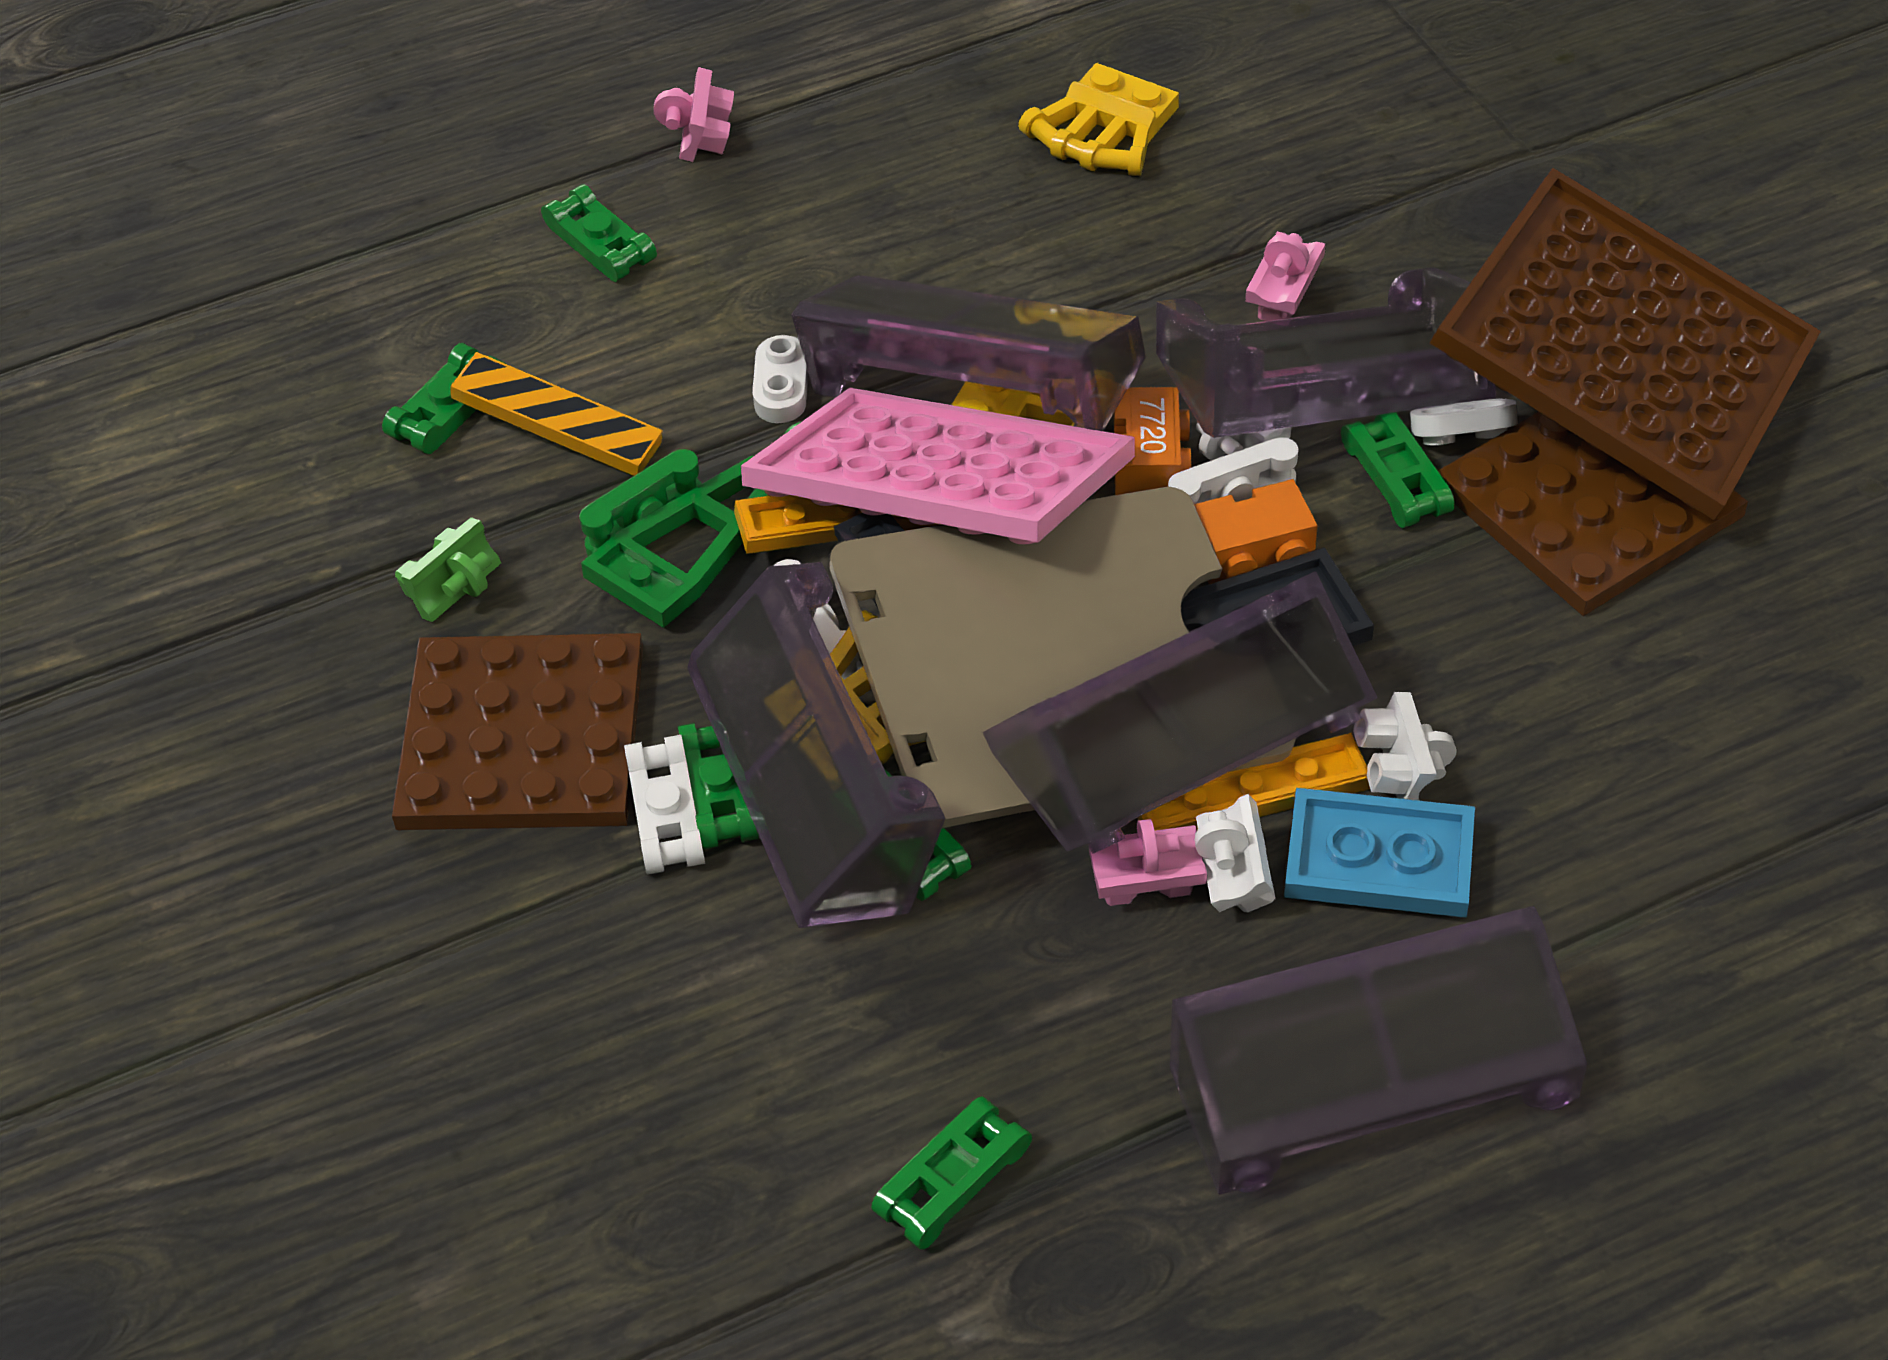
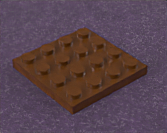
M1540 412L1535 413L1438 470L1452 492L1454 504L1582 616L1595 610L1744 517L1748 501L1733 490L1725 506L1713 520L1697 509L1687 506L1681 499L1652 481L1640 477L1634 470L1607 453L1592 447L1586 440L1562 425L1547 419Z
M641 633L419 638L392 812L395 829L436 830L627 826L631 781L624 745L635 743L643 658Z

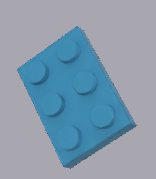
M1296 788L1284 897L1466 918L1470 893L1475 807Z

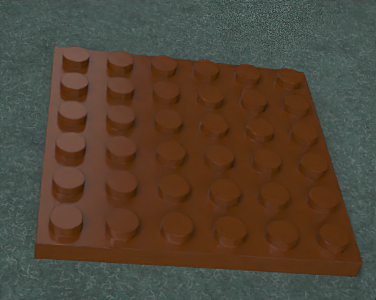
M1552 168L1441 323L1430 344L1446 353L1452 360L1462 363L1488 379L1497 388L1512 394L1533 407L1547 419L1557 422L1586 440L1592 447L1602 450L1631 468L1640 477L1652 481L1681 499L1687 506L1697 509L1714 520L1728 501L1821 331L1560 171Z

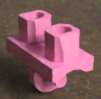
M698 67L693 94L689 95L680 88H673L663 91L655 99L654 115L656 119L670 130L683 127L679 159L693 162L697 149L723 154L730 131V123L727 121L733 104L734 91L710 85L712 70Z
M1278 231L1269 240L1264 251V257L1246 289L1245 302L1259 305L1258 318L1260 320L1279 325L1288 324L1325 255V244L1320 242L1302 243V238L1298 234L1292 233L1287 235Z
M1151 819L1137 822V833L1090 839L1089 854L1099 899L1105 898L1106 903L1110 906L1129 904L1138 893L1159 890L1160 893L1165 894L1169 898L1190 895L1193 886L1206 884V867L1202 856L1198 854L1195 846L1196 826L1155 831Z

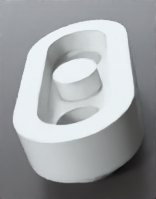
M777 335L763 341L756 350L753 380L754 408L757 415L767 422H790L798 418L806 408L809 370L808 355L805 344L798 338L788 335Z
M1487 399L1430 406L1410 412L1412 435L1423 437V444L1425 445L1455 442V434L1475 432L1476 438H1494L1505 432L1507 427L1518 424L1517 402L1512 399Z

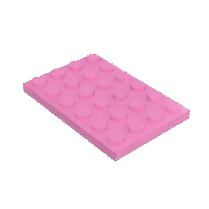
M848 388L742 464V486L762 489L770 496L783 497L793 495L811 499L814 504L821 506L845 505L859 508L862 513L867 515L891 514L907 517L914 524L929 525L938 523L958 527V530L965 534L990 533L1008 537L1013 543L1032 544L1041 541L1135 457V437Z

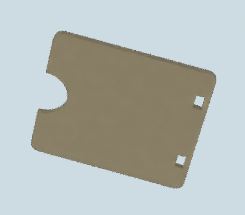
M1162 487L1086 500L1038 543L1017 544L1011 542L1005 536L990 533L965 534L960 532L958 527L937 525L844 541L837 544L831 552L829 569L917 818L927 826L945 828L1280 762L1286 759L1292 752L1296 739L1295 732L1262 657L1235 658L1214 652L1200 644L1184 625L1181 616V603L1183 599L1199 584L1219 578L1222 567L1191 497L1179 488ZM875 598L881 617L865 621L858 600ZM926 741L933 762L924 763L916 767L908 743Z

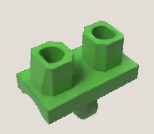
M470 517L456 530L451 528L445 529L434 539L433 549L419 561L408 560L396 570L395 577L404 594L413 600L422 619L433 622L466 593L477 597L488 588L486 576L498 567L501 561L486 540L481 520Z

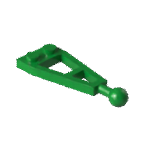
M798 422V423H795V424L791 425V426L785 431L784 434H786L788 431H790L791 429H793L795 426H797V425L800 424L801 422ZM751 455L617 532L581 562L583 578L663 628L667 626L705 592L743 543L734 511L720 502L746 488V486H742L741 465L754 456ZM756 488L748 499L770 495H767L764 490ZM693 518H697L720 532L688 573H685L645 548L648 544Z

